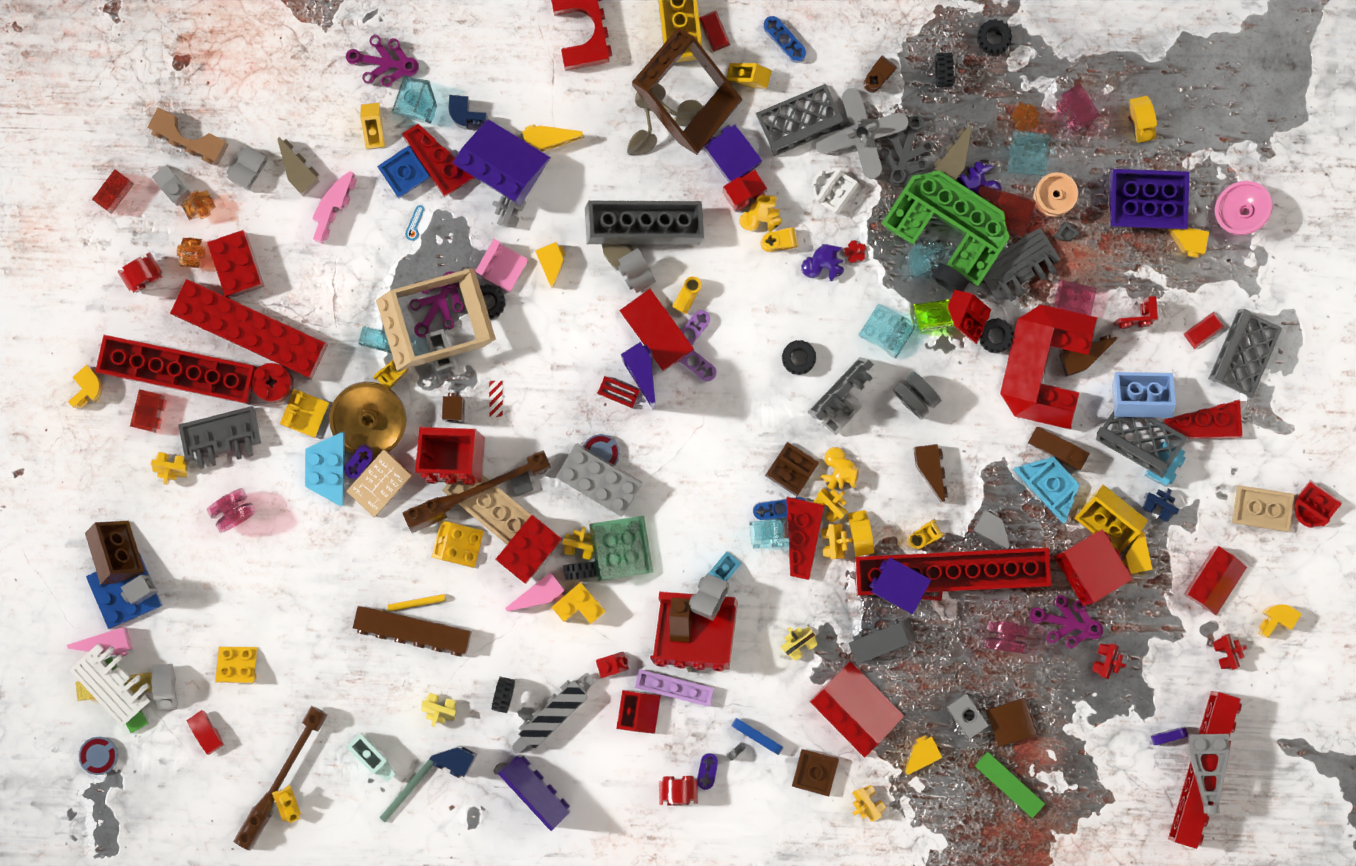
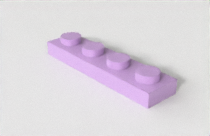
M639 669L635 684L637 689L710 707L714 691L713 687Z

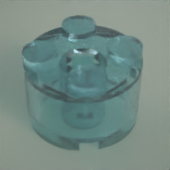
M788 519L749 522L750 541L753 549L769 548L771 543L772 547L788 546Z

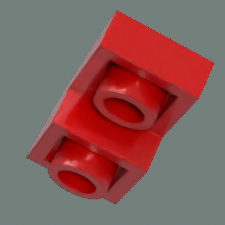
M201 710L186 720L192 733L207 755H210L224 745L217 729L213 728L205 711Z

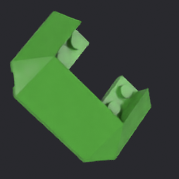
M940 170L912 176L881 225L895 237L898 235L914 245L931 217L934 216L965 236L946 265L958 271L968 279L969 283L978 287L1009 240L1004 212Z

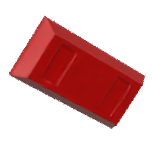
M716 10L699 17L713 52L731 45Z
M1212 312L1183 335L1191 346L1196 349L1225 326L1217 315Z

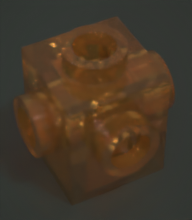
M1019 102L1009 122L1014 124L1015 129L1018 131L1029 133L1031 128L1035 130L1040 121L1037 117L1040 112L1031 104L1025 105Z
M207 190L203 192L194 191L181 203L189 220L199 217L200 219L207 218L216 207Z
M183 237L181 245L177 246L180 267L199 268L201 259L205 258L206 248L202 246V239Z

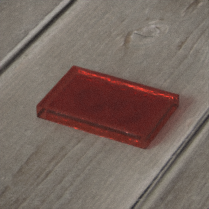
M980 185L977 195L1004 212L1008 233L1024 237L1036 200Z

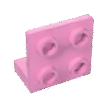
M493 239L475 272L480 277L507 292H511L528 259L505 247L500 241Z

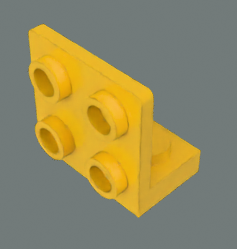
M440 521L431 557L474 568L484 531L447 521Z

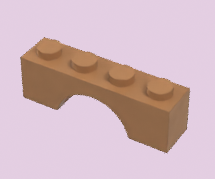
M159 107L147 127L152 131L151 135L159 139L162 137L168 139V143L178 148L180 145L186 148L185 152L192 156L196 154L202 156L201 160L210 165L213 162L219 164L229 145L226 141L210 133L196 140L184 138L178 129V118Z

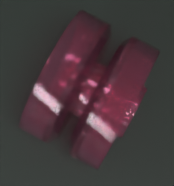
M243 488L223 496L206 509L211 519L221 517L215 524L220 533L238 526L257 512L252 503L243 504L248 497Z
M987 621L986 631L998 634L997 638H985L984 648L1026 654L1027 644L1022 641H1016V637L1027 638L1030 627L1005 621Z

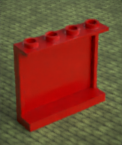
M659 591L660 608L653 656H650L653 664L659 667L674 665V667L681 669L686 668V666L693 667L696 670L712 668V670L722 672L724 669L730 670L738 607L736 598L726 596L714 620L694 613L690 643L671 642L669 620L672 598L691 599L694 594Z

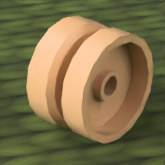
M1058 172L1043 177L1033 193L1034 206L1041 214L1051 218L1061 217L1068 213L1078 198V189L1074 180L1068 175ZM1054 192L1057 193V198L1053 196Z

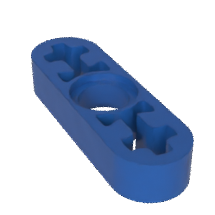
M767 17L763 26L765 32L791 61L795 63L802 62L806 56L804 46L777 17ZM769 21L771 23L776 22L775 27L778 31L780 30V28L783 29L777 34L776 37L774 36V34H776L774 28H768ZM786 34L790 37V42L782 44L779 41V37ZM793 42L795 43V45H793V48L796 51H802L800 54V58L799 56H793L794 51L791 48L789 49V51L787 50V48H789Z
M793 497V498H797V499L806 500V499L803 498V497ZM787 498L758 502L753 507V514L759 520L787 517L788 513ZM778 503H783L786 506V511L782 514H778L775 511V506ZM772 504L774 515H770V511L764 512V516L756 513V510H759V506H763L764 509H770L768 505Z
M735 718L731 725L777 755L784 748L738 718Z

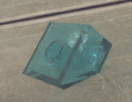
M404 77L392 113L418 122L431 124L435 116L437 104L430 81Z

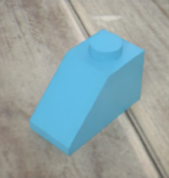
M726 551L708 574L727 582L741 562Z

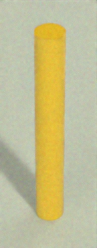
M445 594L388 604V611L446 601Z

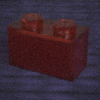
M114 169L92 200L112 214L134 183Z
M139 389L130 427L156 433V430L160 429L162 422L160 418L161 411H164L166 407L165 396Z

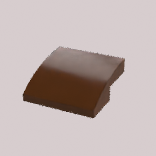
M787 442L765 476L797 497L819 462Z
M1025 697L986 710L998 747L1038 734Z

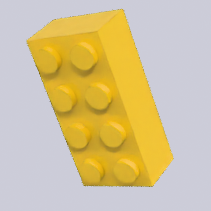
M658 0L663 44L679 27L694 36L702 46L697 0ZM687 48L677 62L697 59Z

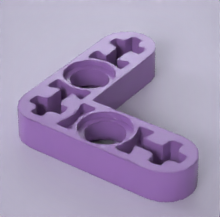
M704 310L697 311L681 330L683 334L687 329L694 330L695 337L687 339L691 345L694 344L710 322L709 314ZM698 315H705L706 323L701 322L698 328H701L700 331L690 325L692 322L694 325L698 322ZM695 351L685 356L684 360L681 359L679 361L704 381L709 382L716 377V368ZM696 356L699 360L698 364L690 366L687 362L688 357ZM702 361L705 363L703 365L705 369H712V377H704V371L701 369L699 372L696 371Z

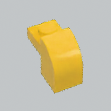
M1148 95L1129 99L1130 116L1135 124L1136 141L1140 143L1156 139L1155 126H1157L1154 107Z
M86 365L72 377L82 388L68 401L76 409L78 407L83 408L89 402V398L97 402L103 391L101 378L91 366Z
M866 510L847 513L855 556L875 553L870 521Z
M1271 605L1262 612L1268 618L1267 620L1263 619L1260 623L1258 634L1264 638H1269L1277 623L1287 630H1292L1302 613L1288 605Z

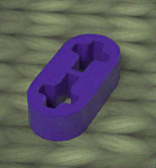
M362 445L355 451L345 466L347 477L355 479L362 474L373 457V450L370 446ZM364 451H367V456H365L363 460H360L359 458ZM357 463V464H358V467H357V469H356L357 471H354V472L352 473V472L350 471V470H351V467H354V465Z
M1180 727L1151 735L1153 745H1159L1188 737L1186 727Z
M712 753L704 754L700 762L697 783L703 790L710 789L715 781L718 759ZM711 756L715 764H711L710 770H706L707 763H704V759H708ZM705 772L709 773L708 779L711 780V783H707V786H703V782H700V779L705 777Z

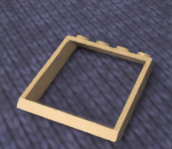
M466 269L393 289L376 299L397 371L479 349L496 340L475 269ZM459 282L476 340L415 357L398 298Z

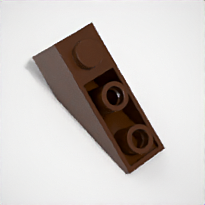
M1111 335L1100 337L1099 342L1093 343L1092 341L1089 355L1063 349V353L1059 354L1065 375L1069 376L1087 370L1117 340V336L1111 338Z
M938 444L914 447L916 468L938 500L945 502L948 492L947 487L943 486L942 480L945 478V469L940 465V460L943 459L942 448H938Z

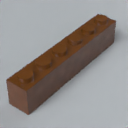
M363 606L357 607L353 629H357L358 634L368 636V632L375 633L376 638L387 640L388 636L395 638L394 642L405 644L406 641L414 642L413 646L420 648L428 645L432 646L433 651L442 653L444 649L450 650L451 655L462 657V653L467 654L472 631Z

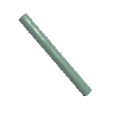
M430 758L379 817L383 822L390 818L434 766Z

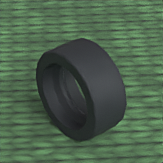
M939 263L931 275L937 283L951 292H954V290L964 291L969 284L968 279L943 263Z

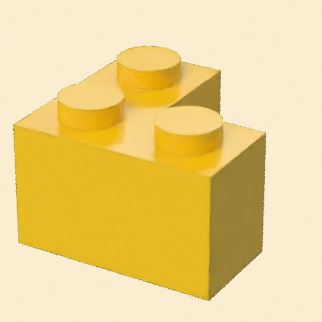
M581 582L551 607L563 622L579 610L588 622L592 624L606 612Z

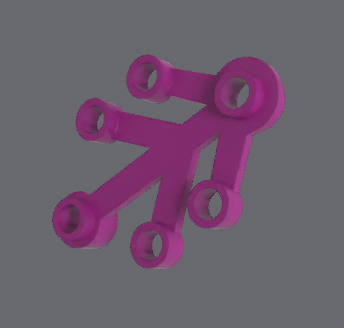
M372 35L369 42L371 46L376 48L381 57L360 54L356 49H350L346 53V60L351 65H358L360 62L380 65L372 72H365L362 79L366 84H372L374 79L390 68H396L398 70L392 75H385L381 78L382 85L389 88L393 82L402 76H413L419 70L417 60L405 55L396 38L390 39L388 46L392 51H395L400 61L391 58L378 35ZM374 38L379 39L377 44L372 43ZM392 42H397L395 48L391 47ZM352 53L357 55L355 59H350ZM408 63L413 65L411 69H406ZM367 75L372 76V79L370 81L365 80V77ZM386 78L390 79V83L387 85L384 84Z
M449 271V272L445 273L444 275L452 274V273H455V272ZM459 282L437 287L442 288L437 295L419 300L412 299L410 301V307L414 311L419 310L423 306L433 304L423 322L417 323L414 327V332L419 338H425V334L430 333L429 326L439 309L442 312L444 328L450 330L454 327L455 323L451 319L446 297L450 292L453 299L452 309L454 312L461 313L464 310V305L460 301L457 290L460 286ZM430 289L426 292L422 291L421 293L428 294L433 289ZM415 301L419 302L417 308L412 307V303ZM461 304L462 308L458 311L455 310V305ZM447 320L452 321L450 327L445 326ZM421 327L426 328L424 334L419 333Z
M1063 595L1057 596L1054 604L1061 610L1065 618L1047 614L1039 607L1033 608L1029 613V619L1034 624H1040L1045 621L1064 626L1056 632L1051 631L1047 635L1046 639L1050 644H1055L1061 637L1075 629L1083 632L1076 637L1070 636L1067 638L1065 645L1069 649H1074L1078 643L1087 638L1092 640L1099 639L1103 634L1102 624L1090 618L1085 610L1086 605L1082 606V609H1078L1076 604H1081V602L1077 600L1073 604V610L1079 613L1084 623L1078 622L1066 604L1067 599ZM1062 599L1064 604H1059L1057 600ZM1035 612H1039L1041 617H1036ZM1091 627H1096L1097 632H1093ZM1050 635H1054L1056 640H1051ZM1073 640L1075 645H1070L1068 641Z

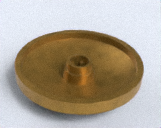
M370 381L358 382L342 390L334 400L329 414V424L333 436L340 432H345L346 451L354 454L360 446L368 445L373 450V457H377L384 449L388 452L394 449L402 439L407 423L404 405L397 394L385 385ZM364 451L360 457L367 456L368 452Z

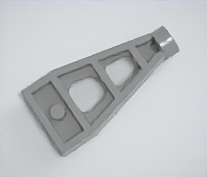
M1188 734L1189 756L1203 802L1204 813H1220L1219 801L1230 754L1229 734ZM1203 754H1216L1218 756L1217 768L1214 771L1208 772L1203 769L1201 763V756ZM1205 776H1216V789L1214 791H1207L1205 789ZM1212 801L1214 805H1208V802Z

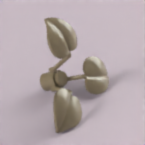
M658 83L651 91L663 107L675 116L674 120L679 126H688L704 107L697 100H686L677 107V112H675L662 101L666 94L662 85ZM638 93L635 95V103L638 107L644 108L646 112L648 131L639 130L632 136L627 147L628 155L648 153L657 143L656 135L651 134L652 126L649 111L652 110Z

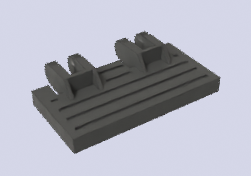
M1038 228L1000 252L983 278V282L995 300L1003 296L999 289L1001 287L1007 298L1012 302L1015 298L1006 285L1008 282L1011 281L1016 291L1023 295L1025 292L1020 284L1035 276L1031 269L1032 267L1040 279L1045 281L1047 277L1039 263L1043 261L1049 272L1054 275L1057 271L1053 264L1061 259L1042 229Z
M859 357L808 413L820 421L826 416L825 413L836 418L838 410L846 407L839 398L842 399L853 388L852 385L862 390L864 388L863 384L873 379L866 370L869 371L874 364L869 359Z
M253 406L178 425L186 462L194 461L193 452H196L200 469L205 468L202 455L204 452H208L209 462L211 466H215V454L232 451V442L237 460L242 459L239 443L245 442L246 452L249 457L253 456L252 444H261Z

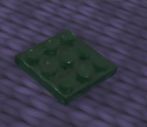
M644 516L589 524L598 581L653 573Z

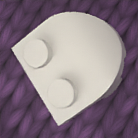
M832 168L826 171L821 170L817 173L811 186L813 196L819 204L838 215L859 186V183L842 173L840 169Z

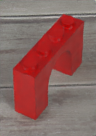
M551 0L554 16L581 12L588 15L595 25L593 36L589 41L582 45L561 49L565 71L610 62L609 57L612 56L611 45H607L605 39L609 38L607 26L603 27L602 20L605 19L603 8L599 9L598 4L602 0Z

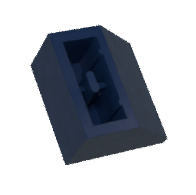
M460 745L436 753L430 757V760L433 761L432 765L440 769L445 767L451 770V775L460 778L468 774L478 754Z

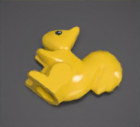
M769 195L757 197L756 201L750 206L749 212L746 211L743 215H740L739 223L741 227L745 230L753 231L759 227L760 221L767 222L769 232L777 228L782 223V218L779 217L780 213H778L780 209L773 208L776 206L777 197Z
M838 447L829 448L824 457L825 463L834 468L833 475H821L820 477L824 479L826 486L830 490L835 489L837 483L841 490L844 483H850L851 487L856 488L859 468L851 460L846 459V453Z

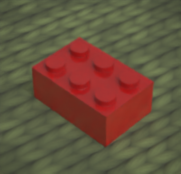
M244 230L207 242L225 297L230 299L265 287L248 235Z
M531 515L495 560L523 583L527 584L563 539L534 515Z

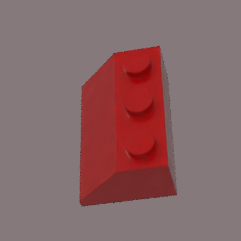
M1214 546L1183 595L1217 616L1247 567L1220 546Z

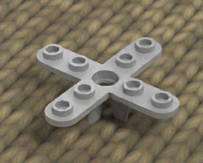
M849 88L844 91L842 100L850 127L821 135L816 140V148L820 153L828 154L856 146L864 175L870 179H875L881 175L882 165L874 140L903 132L908 127V118L903 113H895L868 121L860 92L857 89ZM865 127L868 133L866 136L862 134L860 138L856 134L857 129Z

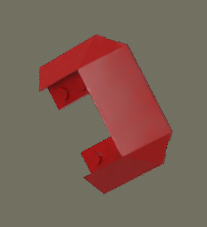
M1041 304L1017 319L1014 339L1012 340L1000 391L1001 396L1015 417L1071 430L1080 392L1042 383L1049 352L1052 346L1089 355L1098 317Z

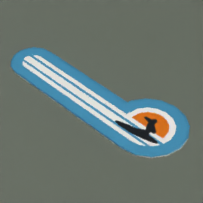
M422 205L416 207L407 227L405 235L408 240L413 241L419 235L416 228L424 211Z

